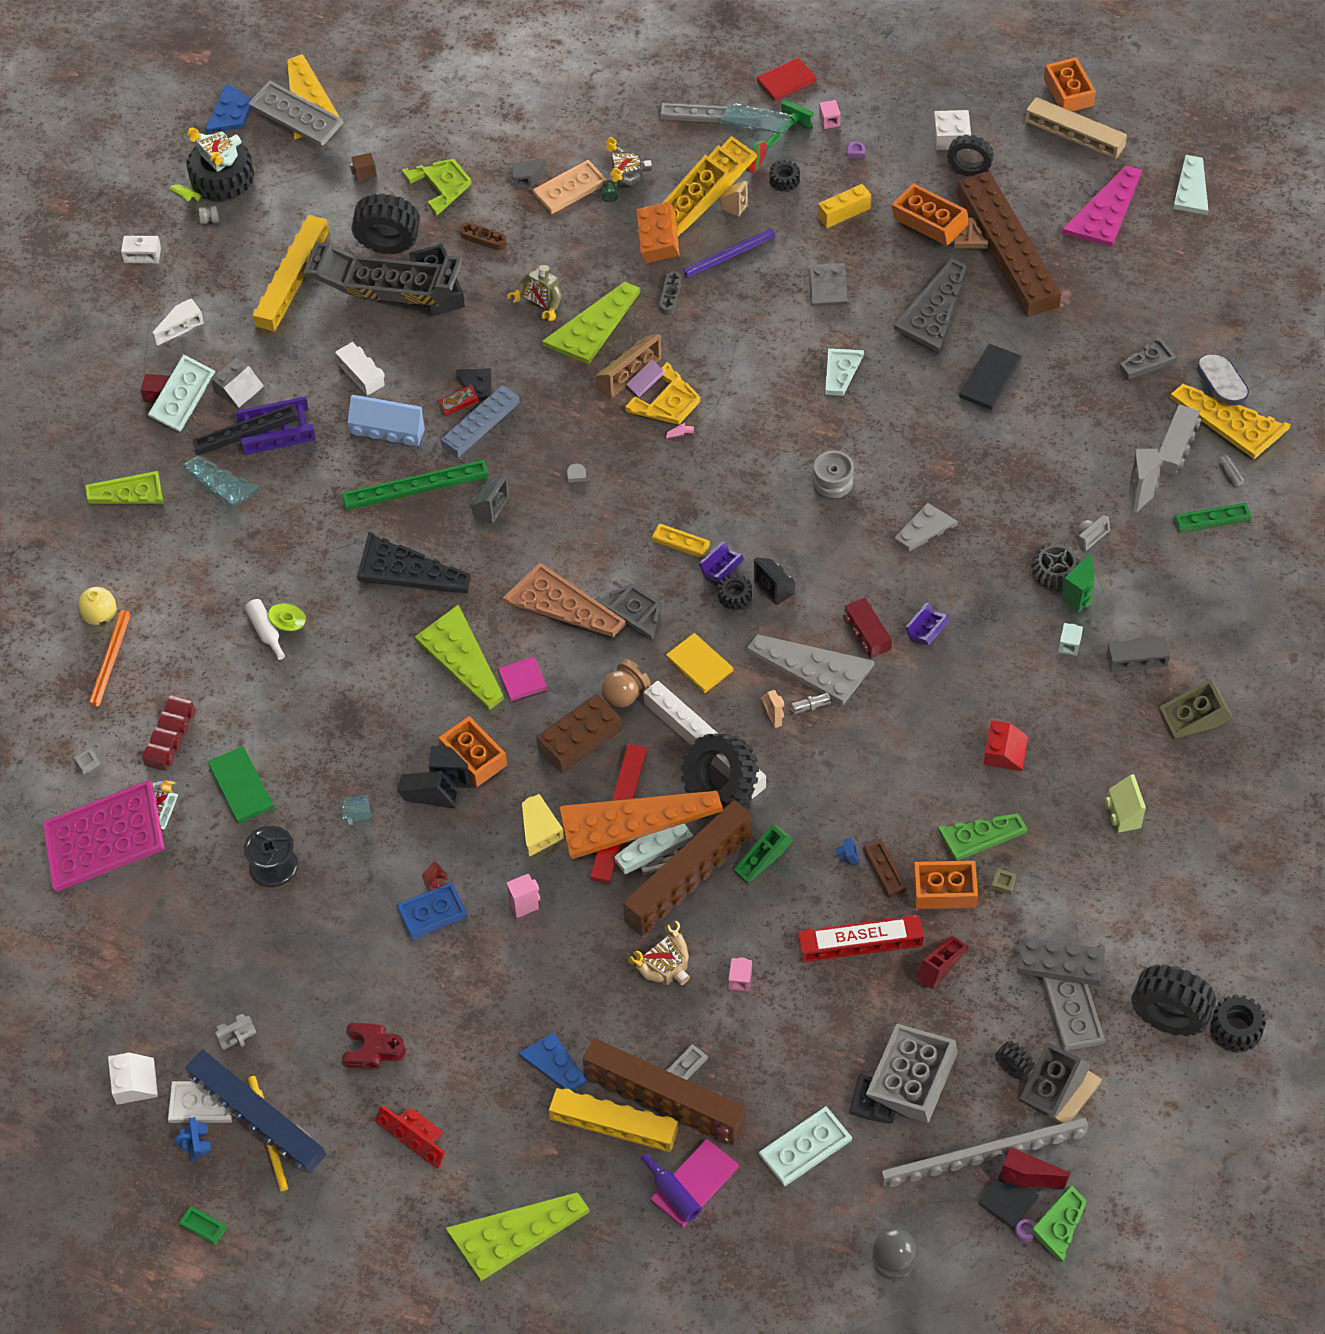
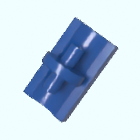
M189 1117V1124L185 1127L186 1131L185 1129H180V1135L174 1138L175 1145L181 1146L183 1151L189 1149L190 1161H197L199 1156L208 1155L211 1150L209 1141H199V1137L207 1136L208 1127L206 1122H196V1117Z

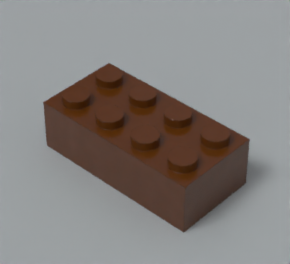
M596 693L537 735V748L561 773H564L621 732V717Z

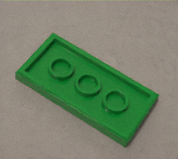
M244 746L208 761V765L238 824L274 809V804Z

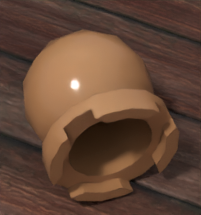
M628 659L620 662L617 670L608 674L602 682V696L610 706L626 708L635 702L639 693H644L650 687L651 683L647 674L644 673L642 675L637 669L639 665Z

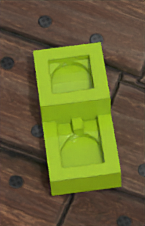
M172 185L169 188L175 195L188 202L191 198L199 201L201 198L200 194L183 185Z

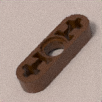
M464 223L460 226V235L467 241L494 250H503L507 246L506 236L502 233L472 223ZM482 234L487 235L484 239L479 238Z

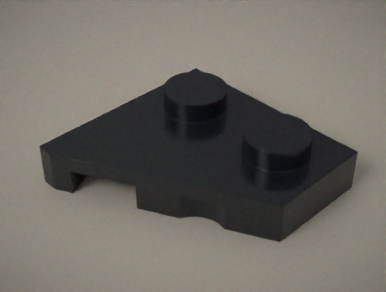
M491 368L456 370L457 377L462 381L464 388L472 385L479 401H485L491 395Z

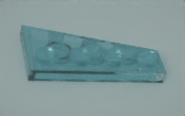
M196 456L184 464V470L232 509L260 492L259 485H252L247 482V479L243 477L238 478L226 469L221 470L217 468L216 464L200 456Z

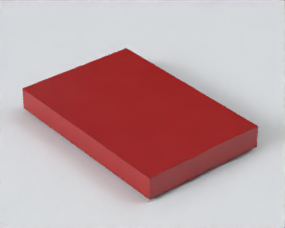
M799 57L757 76V82L774 101L817 81V77Z

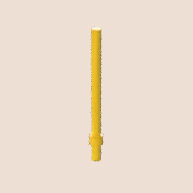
M249 1077L250 1088L264 1099L262 1090H259L256 1077ZM266 1143L280 1191H286L288 1186L277 1148L274 1144L269 1146Z

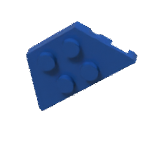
M226 83L205 128L206 133L211 134V130L216 129L228 131L230 129L243 128L252 109L248 104L252 99Z

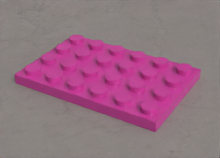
M150 780L43 821L52 886L56 892L165 850L154 786Z

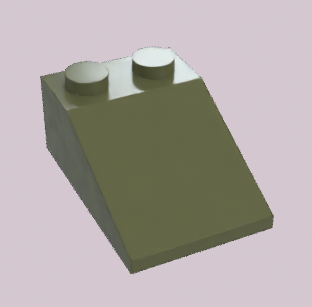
M1212 679L1160 706L1175 738L1217 728L1233 719L1219 688Z

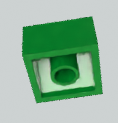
M1090 555L1078 564L1064 579L1061 600L1078 612L1084 607L1087 608L1092 602L1091 597L1094 591L1095 577L1092 557Z

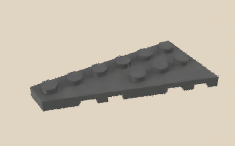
M951 259L894 324V330L939 353L967 266Z

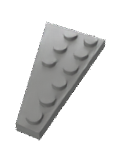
M758 634L747 647L748 653L822 694L827 692L831 699L842 705L846 703L875 664L873 660Z

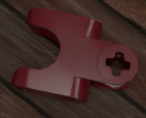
M349 1023L347 1025V1035L353 1040L364 1042V1045L357 1051H347L343 1054L341 1063L346 1068L377 1070L381 1067V1061L398 1062L405 1057L406 1048L402 1037L397 1034H386V1028L383 1025L369 1023Z

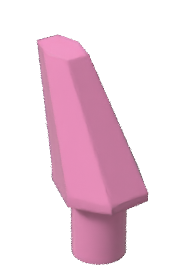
M685 423L668 431L666 439L681 437L685 433L694 434V427L685 426Z

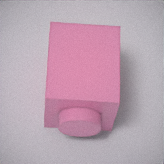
M836 100L819 103V116L824 129L840 126L841 114Z
M743 957L731 959L729 990L749 992L752 960Z

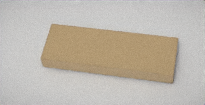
M1088 1070L1083 1083L1056 1117L1048 1114V1117L1059 1124L1072 1121L1100 1085L1102 1079Z

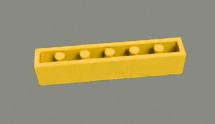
M557 1088L549 1108L551 1120L670 1153L678 1132V1121L669 1116L660 1117L650 1111L642 1112L628 1105H616L610 1100L602 1101L588 1094H576L570 1089L562 1090Z

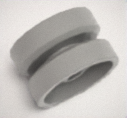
M834 450L824 452L817 457L813 470V484L817 492L828 498H839L848 494L854 482L853 460L847 454Z

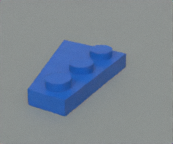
M555 1033L518 1053L521 1059L528 1061L536 1070L547 1075L552 1082L562 1089L575 1091L587 1084L586 1078Z

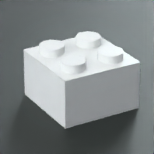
M968 110L934 112L933 126L936 150H948L952 140H956L960 135L961 137L965 134L971 136Z

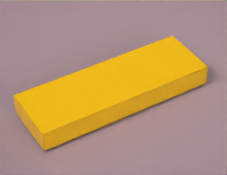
M662 524L657 526L652 536L653 542L702 559L710 546L709 540Z

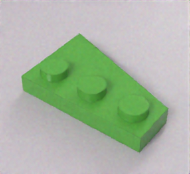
M1072 1185L1063 1192L1030 1229L1033 1235L1059 1262L1064 1261L1066 1249L1072 1241L1075 1226L1079 1223L1087 1202Z

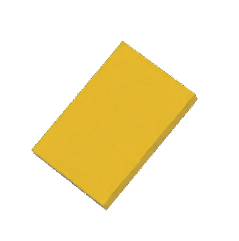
M695 633L666 654V658L704 693L733 672V667Z

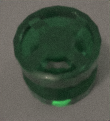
M614 181L602 183V200L605 202H615L618 199V184Z

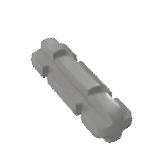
M1227 455L1221 456L1219 463L1224 467L1223 469L1230 480H1232L1231 482L1235 487L1241 486L1244 479L1241 475H1238L1239 472L1234 464L1230 462V458Z

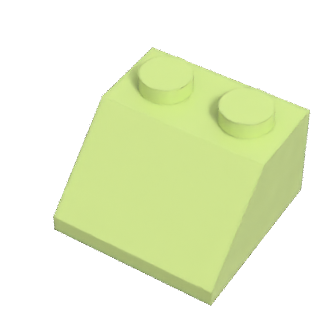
M1133 774L1111 787L1108 791V796L1105 797L1106 807L1112 813L1111 822L1113 826H1116L1118 833L1142 827L1146 807Z

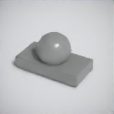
M1103 515L1096 522L1085 520L1079 525L1080 549L1087 551L1110 531L1108 516Z

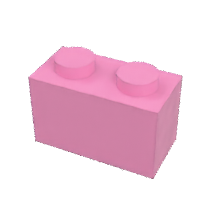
M529 873L506 882L509 904L516 918L539 909V887L536 880L531 879Z

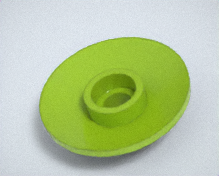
M276 604L268 612L270 623L284 631L299 630L306 621L304 612L291 604Z

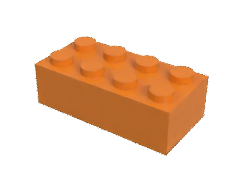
M914 183L891 204L895 220L946 246L969 225L966 209Z

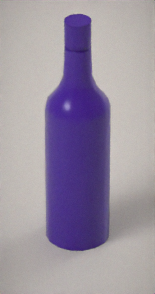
M645 1153L641 1160L653 1173L654 1184L685 1222L695 1219L702 1211L699 1203L671 1171L660 1168Z

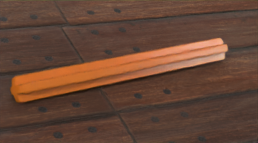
M121 610L89 699L90 706L98 707L101 703L130 619V612L127 610Z

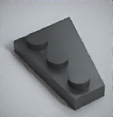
M1158 337L1155 339V343L1146 345L1142 352L1135 353L1120 363V369L1129 380L1177 363V357L1162 338Z

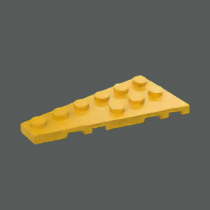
M301 54L287 59L290 91L339 117L304 55ZM293 131L294 139L303 137L299 133Z
M1182 384L1170 396V399L1177 404L1199 410V418L1203 423L1253 459L1258 457L1290 429L1291 424L1279 423L1273 417H1263L1258 415L1257 411L1241 405H1227L1226 402H1219L1215 398L1205 395L1203 391Z

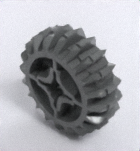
M1049 542L1048 546L1042 545L1041 549H1037L1033 555L1031 562L1032 575H1035L1036 581L1040 580L1041 585L1047 584L1048 588L1050 586H1054L1055 590L1058 586L1063 588L1065 577L1081 563V556H1078L1077 551H1072V546L1067 548L1065 543L1061 546L1058 542L1055 545Z

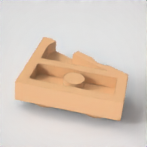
M772 690L760 699L774 728L782 726V718L784 717L782 707H784L782 697L778 696L775 690Z

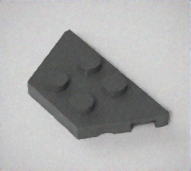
M632 583L624 586L622 589L611 591L610 595L600 598L599 596L595 598L597 602L624 619L626 624L652 640L654 638L661 610V602Z

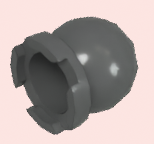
M898 1227L887 1228L877 1236L874 1242L873 1263L875 1270L882 1277L893 1280V1278H905L912 1272L916 1262L917 1246L907 1230Z

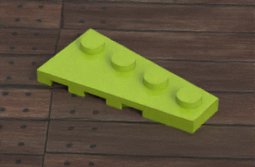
M158 471L85 485L89 504H164Z

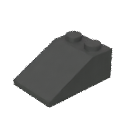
M1047 1042L1020 1099L1056 1117L1083 1083L1091 1063Z

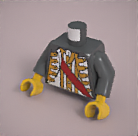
M612 137L607 139L606 150H613V170L610 175L613 176L612 180L616 182V188L622 186L631 187L643 180L642 172L652 171L651 160L641 161L638 152L627 151L616 145L617 142Z

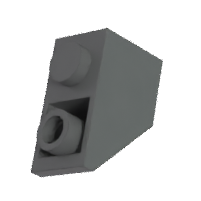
M546 160L512 163L515 190L532 188L547 173Z

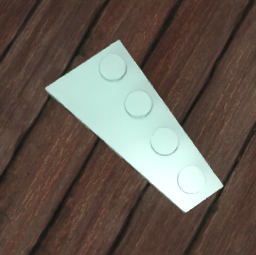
M1185 156L1173 209L1208 215L1203 158Z
M681 824L638 838L615 856V862L623 873L627 874L685 846L694 835L685 824Z

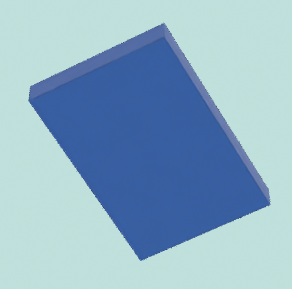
M452 882L396 904L412 940L468 917Z

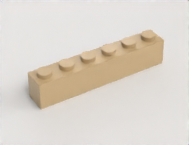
M1036 97L1026 111L1025 122L1114 159L1119 156L1125 147L1127 134Z

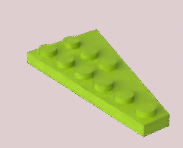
M623 282L544 339L542 345L589 365L639 295L640 288Z
M459 605L415 636L416 642L488 710H491L504 700L500 687Z
M577 1192L447 1227L446 1231L478 1279L483 1281L590 1211Z

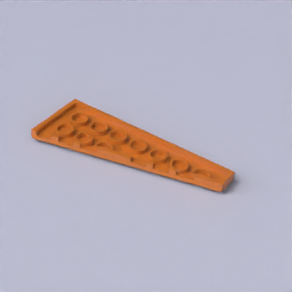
M717 791L560 807L569 854L572 859L723 811Z

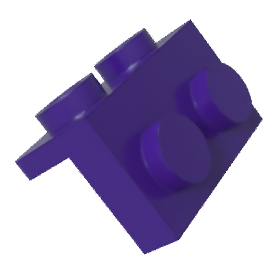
M722 541L699 563V566L706 579L720 583L721 579L724 580L725 576H728L744 561L742 554L729 550L726 542Z
M926 603L905 628L912 642L929 646L950 619L946 614L934 612L931 605Z

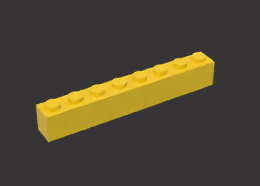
M308 215L306 220L302 222L301 229L295 235L292 246H289L287 255L281 260L278 271H275L272 282L267 286L266 293L260 298L257 309L253 311L252 318L254 319L255 327L275 332L306 275L304 270L315 243H323L329 233L327 219Z

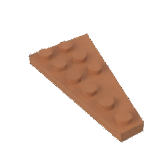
M542 563L534 567L503 597L504 603L614 637L626 625L624 619Z

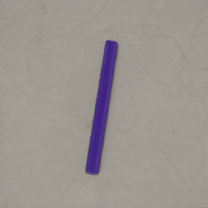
M771 228L684 268L683 273L687 278L692 277L773 239L775 233Z

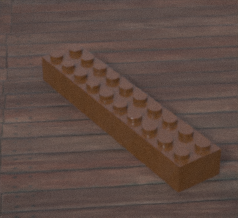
M990 171L958 180L957 196L967 210L969 217L974 218L977 227L982 231L984 239L988 241L989 252L1026 316L1029 317L1060 307L1061 291Z

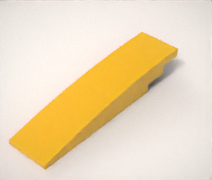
M733 136L722 147L718 145L709 156L704 155L663 201V203L670 202L676 213L678 236L696 221L757 158V154Z

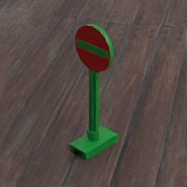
M784 100L781 105V116L787 120L766 142L760 140L754 145L752 151L757 154V158L746 170L749 173L757 171L764 160L766 151L795 123L809 129L813 125L811 117L814 115V112Z

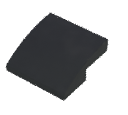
M860 1074L857 1078L849 1114L876 1122L892 1124L896 1111L866 1095L873 1078Z

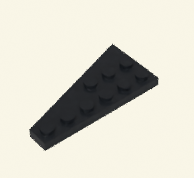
M368 532L357 580L468 594L471 574L453 566L443 565L436 559L431 560L422 553L403 545L393 544L384 537L381 539L376 537L374 533Z

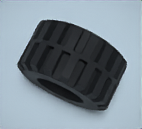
M1236 994L1232 998L1227 996L1224 1001L1220 1000L1215 1007L1210 1023V1031L1213 1033V1039L1218 1040L1217 1044L1219 1046H1226L1225 1050L1234 1049L1236 1053L1239 1050L1247 1052L1248 1047L1253 1049L1260 1042L1265 1029L1266 1018H1264V1010H1261L1262 1006L1259 1003L1255 1004L1254 999L1248 1000L1246 999L1247 996L1242 995V997H1238V994ZM1239 1018L1245 1021L1249 1027L1237 1029L1231 1026L1227 1020Z

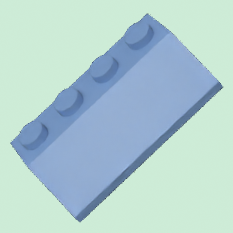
M358 395L351 396L348 415L350 434L419 446L425 431L422 407Z

